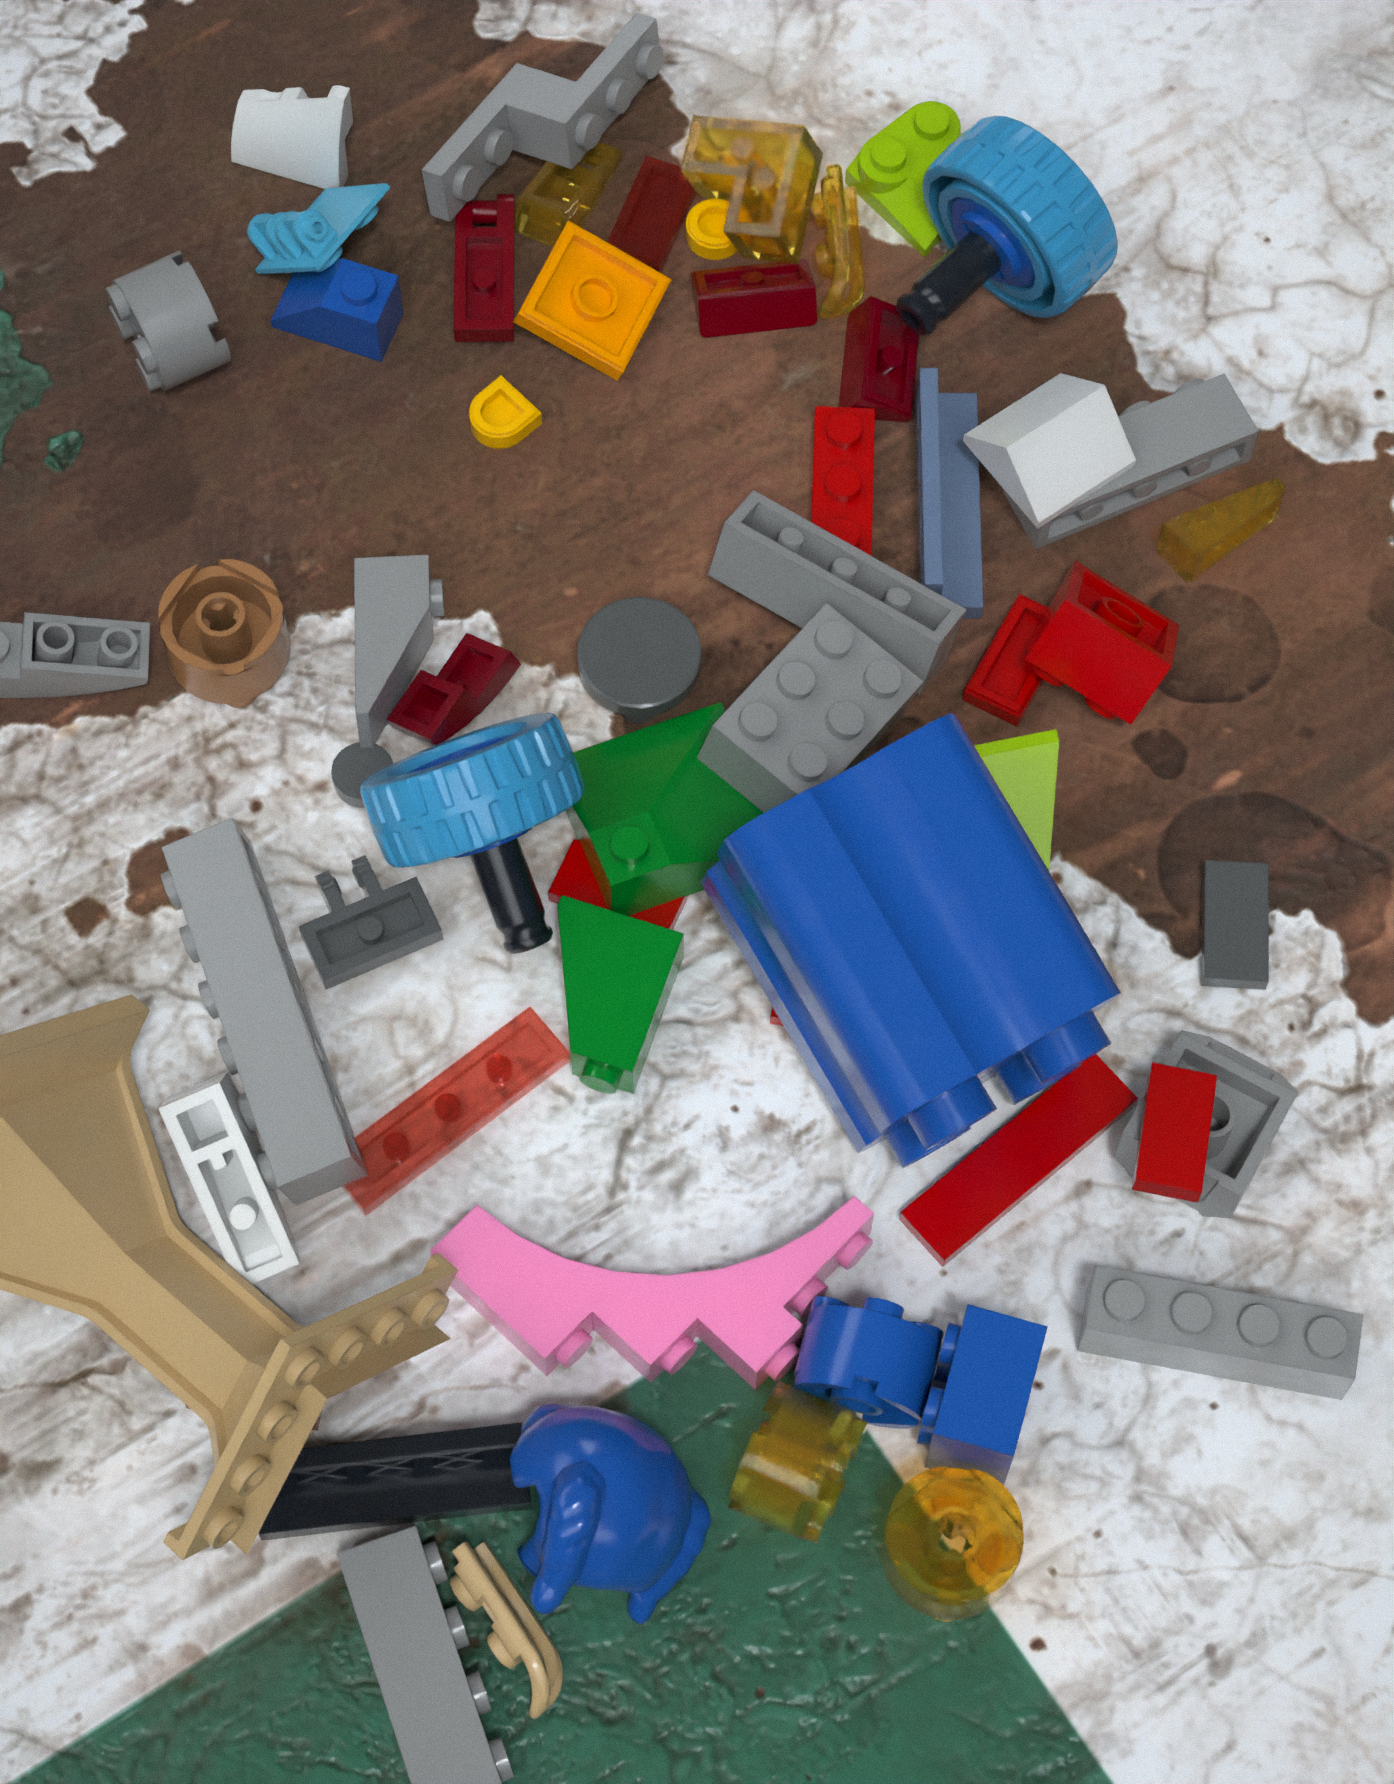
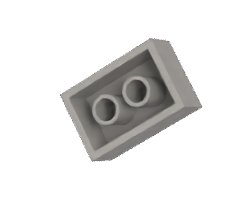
M826 603L712 725L697 758L765 813L803 791L823 783L862 762L905 714L924 681Z

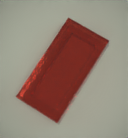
M646 156L607 243L662 273L701 185V173Z

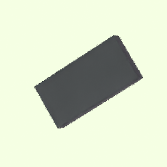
M1205 860L1202 868L1201 986L1266 990L1269 982V864Z

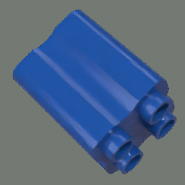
M955 713L947 714L882 748L848 770L803 791L741 826L722 842L717 851L720 860L706 871L700 882L857 1153L863 1152L886 1139L902 1168H905L960 1137L971 1129V1125L997 1110L982 1083L997 1076L1015 1105L1082 1066L1081 1062L1112 1044L1094 1013L1118 997L1121 991Z

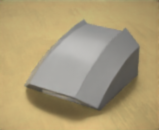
M1181 1030L1162 1064L1217 1075L1202 1194L1198 1203L1177 1200L1196 1209L1202 1217L1231 1218L1299 1091L1280 1073L1212 1037ZM1145 1094L1124 1129L1114 1153V1157L1132 1179Z

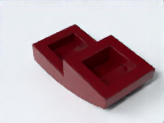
M466 633L437 676L423 670L419 671L386 720L397 729L437 745L453 736L478 716L505 687L521 663L511 651Z

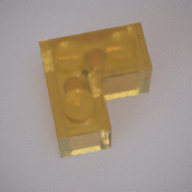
M693 115L680 171L701 198L730 201L723 229L724 234L743 258L799 264L823 152L805 125Z

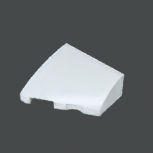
M340 85L332 86L328 97L323 98L307 97L302 87L285 88L282 92L277 93L265 89L243 90L238 100L233 122L231 162L323 189L343 187L349 176L345 138L353 123L350 88Z

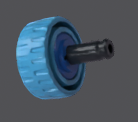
M991 116L980 119L956 138L929 165L922 182L924 203L934 227L949 251L912 285L908 294L904 293L897 299L896 310L901 320L913 332L919 335H930L935 331L938 322L946 320L983 286L999 300L1024 314L1038 318H1051L1060 315L1085 295L1113 265L1117 255L1118 240L1111 215L1098 191L1084 172L1059 146L1031 126L1010 117Z
M545 712L526 715L463 734L399 760L362 782L360 794L369 823L385 860L391 866L397 868L414 867L448 858H460L470 855L496 927L503 933L506 940L503 943L505 950L510 954H518L537 948L551 940L553 931L551 926H547L545 923V909L518 837L530 831L532 827L572 807L584 794V784L574 752L563 726L555 714Z

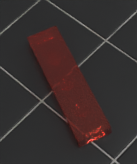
M528 1007L356 1136L355 1139L368 1176L342 1186L343 1190L361 1212L367 1216L571 1061L570 1052L531 1007Z

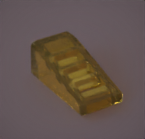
M598 142L580 160L582 163L595 167L593 171L577 164L573 169H569L547 161L517 198V232L553 247L568 220L582 228L621 163L623 151Z
M1276 477L1170 519L1161 526L1157 552L1186 583L1192 582L1277 518L1285 492V484Z

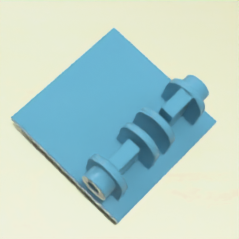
M387 183L325 188L311 206L302 212H278L273 215L262 213L254 216L249 223L247 234L252 244L264 257L255 271L258 274H289L292 272H321L327 269L341 256L343 249L340 245L354 230L362 228L375 217L379 209L376 204L391 187Z

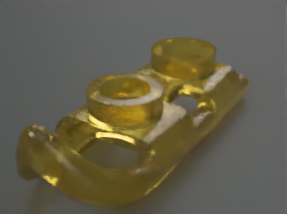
M839 164L826 167L827 176L820 182L821 192L811 196L812 210L820 228L828 227L825 231L826 242L816 245V257L822 275L826 279L833 277L829 293L818 311V316L824 319L841 316L853 310L860 303L866 285L857 190L855 186L844 189L842 168ZM847 284H851L848 296L842 301Z

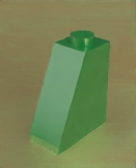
M561 895L557 907L572 1074L579 1076L580 1081L587 1087L602 1093L613 1094L619 1089L634 1094L684 958V933Z

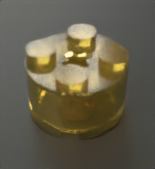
M779 1381L763 1411L771 1414L769 1421L764 1419L758 1431H753L731 1488L729 1498L732 1500L728 1505V1509L802 1541L807 1539L817 1544L828 1517L832 1518L847 1482V1480L842 1478L850 1459H854L867 1430L868 1421L856 1417V1413Z
M945 1466L931 1468L916 1475L897 1493L886 1520L881 1555L888 1581L905 1603L918 1612L931 1616L941 1622H953L957 1619L973 1617L986 1611L1005 1594L1019 1565L1024 1544L1021 1511L1007 1488L986 1472L972 1468L966 1470ZM941 1533L950 1540L958 1535L965 1538L966 1541L962 1553H959L954 1548L947 1552L939 1546L942 1537Z

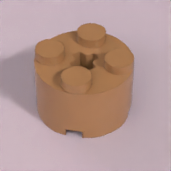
M235 559L218 560L219 565L201 569L198 568L197 564L185 569L170 582L158 606L160 636L169 667L177 682L186 691L202 700L227 704L234 708L248 706L255 701L257 696L267 691L277 682L289 660L291 649L290 635L281 598L273 581L262 570L249 563Z

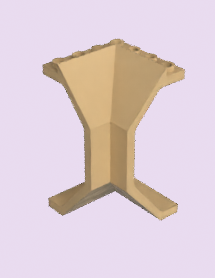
M131 994L0 1035V1290L76 1313L91 1320L205 1422L210 1434L215 1469L188 1522L169 1531L163 1543L182 1560L209 1546L218 1549L230 1540L247 1555L327 1399L451 1339L435 1323L441 1318L449 1305L450 1300L446 1293L458 1269L437 1253L430 1257L422 1274L308 1326L296 1323L195 1236L183 1224L178 1215L130 1062L132 1048L150 1011L149 1008Z

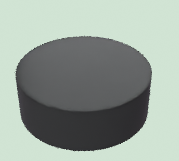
M360 742L342 749L335 757L331 769L337 795L345 803L353 807L365 808L360 794V786L368 777L393 764L389 753L377 744L372 748H361Z

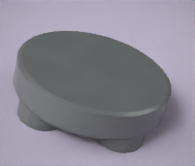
M630 597L614 601L601 608L589 619L579 638L577 648L578 670L585 689L600 705L623 715L626 720L633 723H646L652 720L655 715L664 713L680 704L695 687L701 672V643L693 623L678 608L659 599Z

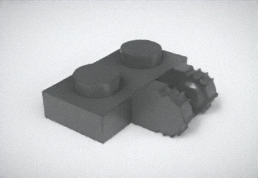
M366 855L351 861L353 865L352 873L366 898L347 906L341 897L340 887L335 877L331 876L329 870L314 876L329 914L300 925L299 930L326 990L444 940L442 929L417 876L382 890Z

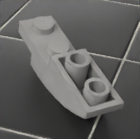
M24 612L23 624L0 622V698L86 695L147 684L150 623Z

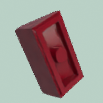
M805 259L699 270L691 273L698 327L702 337L710 338L813 326L817 322L816 285L808 261Z
M870 296L849 313L838 407L875 408V420L907 423L912 417L919 334L913 332L901 320L895 305Z

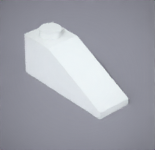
M227 1071L168 1096L158 1109L226 1262L248 1282L254 1284L299 1265L301 1260L276 1190L271 1191L268 1188L259 1169L256 1155L261 1153L262 1150L256 1133L250 1132L243 1120L237 1103V1096L239 1094Z

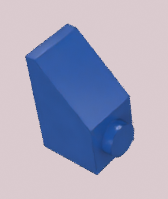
M344 258L338 259L334 264L321 272H295L292 274L270 320L271 327L382 362L404 314L399 276Z

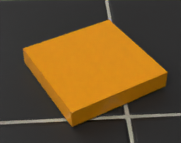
M568 220L513 322L618 381L672 279Z

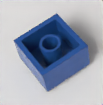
M969 1304L967 1305L962 1326L951 1322L948 1323L934 1380L946 1383L945 1390L931 1386L917 1439V1444L929 1447L925 1468L1003 1490L1014 1458L1048 1326Z

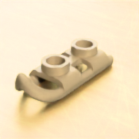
M464 1542L452 1551L459 1563L454 1567L456 1574L450 1578V1586L458 1600L467 1609L475 1612L483 1606L494 1622L491 1625L494 1631L487 1635V1642L496 1658L509 1669H513L522 1661L524 1662L532 1688L528 1714L532 1719H536L555 1702L560 1693L563 1682V1669L559 1653L487 1542H482L474 1550L468 1542Z

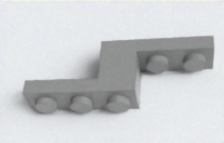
M636 13L576 82L516 63L422 169L430 215L450 222L467 202L475 198L480 187L498 166L503 165L508 160L512 150L573 169L588 150L593 149L598 144L602 134L618 115L623 114L628 109L632 99L648 80L653 79L658 74L663 62V48L659 44L657 19Z

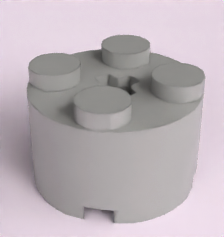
M180 250L112 280L113 285L105 288L112 305L108 309L123 340L134 337L132 345L138 357L135 359V364L149 392L159 388L167 391L231 362L226 339L224 338L216 342L211 332L212 329H215L214 323L218 322L211 302L189 261L183 263V255Z

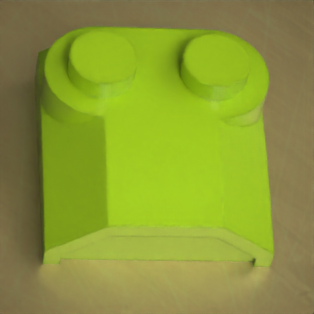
M926 101L914 105L870 138L846 169L845 183L923 257L931 253V248L942 241L924 203L922 191L923 178L929 165L962 134L960 132V119L951 107L935 101Z

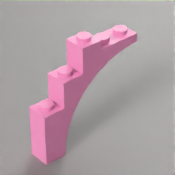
M853 1196L818 1227L769 1254L722 1269L674 1275L615 1272L563 1258L518 1236L479 1205H476L430 1250V1254L433 1256L439 1253L458 1269L450 1286L546 1376L559 1364L569 1368L578 1361L590 1347L593 1338L589 1334L594 1330L650 1383L664 1370L673 1375L682 1368L696 1351L698 1345L693 1340L698 1337L756 1390L768 1376L777 1382L796 1364L800 1352L798 1346L801 1343L803 1324L792 1314L796 1311L803 1317L809 1313L813 1298L824 1296L828 1290V1286L823 1282L840 1265L849 1270L867 1253L873 1244V1240L869 1235L872 1230L874 1213L858 1198Z

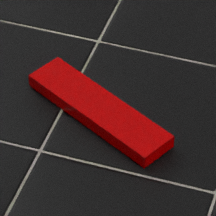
M1097 1054L1081 1062L1082 1066L1059 1080L900 1212L899 1220L942 1267L1136 1106L1138 1097Z

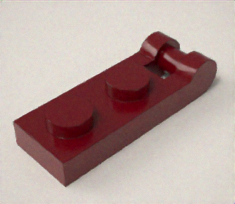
M497 194V200L473 199L467 202L455 216V342H514L515 194ZM475 224H496V227H475Z

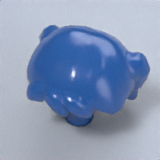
M553 1403L539 1406L526 1418L521 1428V1435L513 1448L509 1460L514 1486L525 1488L536 1485L540 1500V1513L536 1530L526 1544L518 1548V1556L524 1569L536 1578L530 1594L532 1606L538 1613L549 1615L560 1606L565 1595L573 1586L594 1590L621 1591L629 1593L627 1612L630 1619L637 1624L642 1625L646 1623L659 1601L671 1591L677 1582L683 1579L689 1572L698 1554L703 1550L705 1538L711 1524L710 1510L706 1500L691 1486L683 1462L667 1439L653 1427L630 1415L595 1406Z

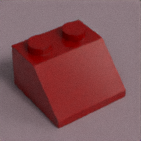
M1075 560L1033 633L1025 660L1032 663L1034 672L1046 682L1058 687L1066 684L1084 695L1087 705L1099 715L1108 719L1119 717L1131 725L1173 666L1179 624Z

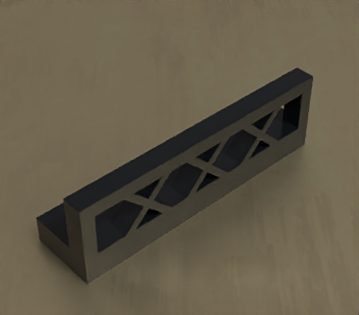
M522 1422L302 1448L259 1531L260 1539L263 1541L532 1509L530 1486L525 1488L514 1486L509 1460L513 1448L521 1435Z

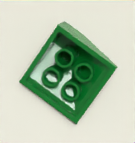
M721 702L574 752L584 784V794L576 804L565 811L576 837L582 845L608 910L630 916L671 900L703 891L704 888L700 882L706 871L720 860L717 851L722 842L741 826L763 814L760 809L697 758L712 725L725 712Z

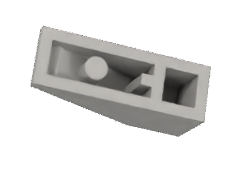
M429 555L354 558L355 714L361 748H372L376 744L388 722L386 719L403 696L434 641L433 616H445L443 579H431Z

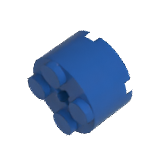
M816 1296L812 1301L793 1376L792 1394L803 1403L835 1416L839 1415L840 1407L863 1414L861 1423L899 1429L917 1427L919 1421L922 1420L944 1332L930 1324L902 1319L904 1308L888 1300L872 1297L865 1298L863 1307L859 1308L852 1307L838 1299Z

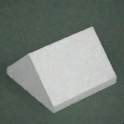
M1062 373L967 432L963 437V442L1037 529L1134 467L1136 463V458L1105 385Z

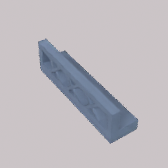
M920 368L915 403L919 583L967 609L963 619H981L983 612L979 459L963 442L964 434L978 426L977 393H938V368Z

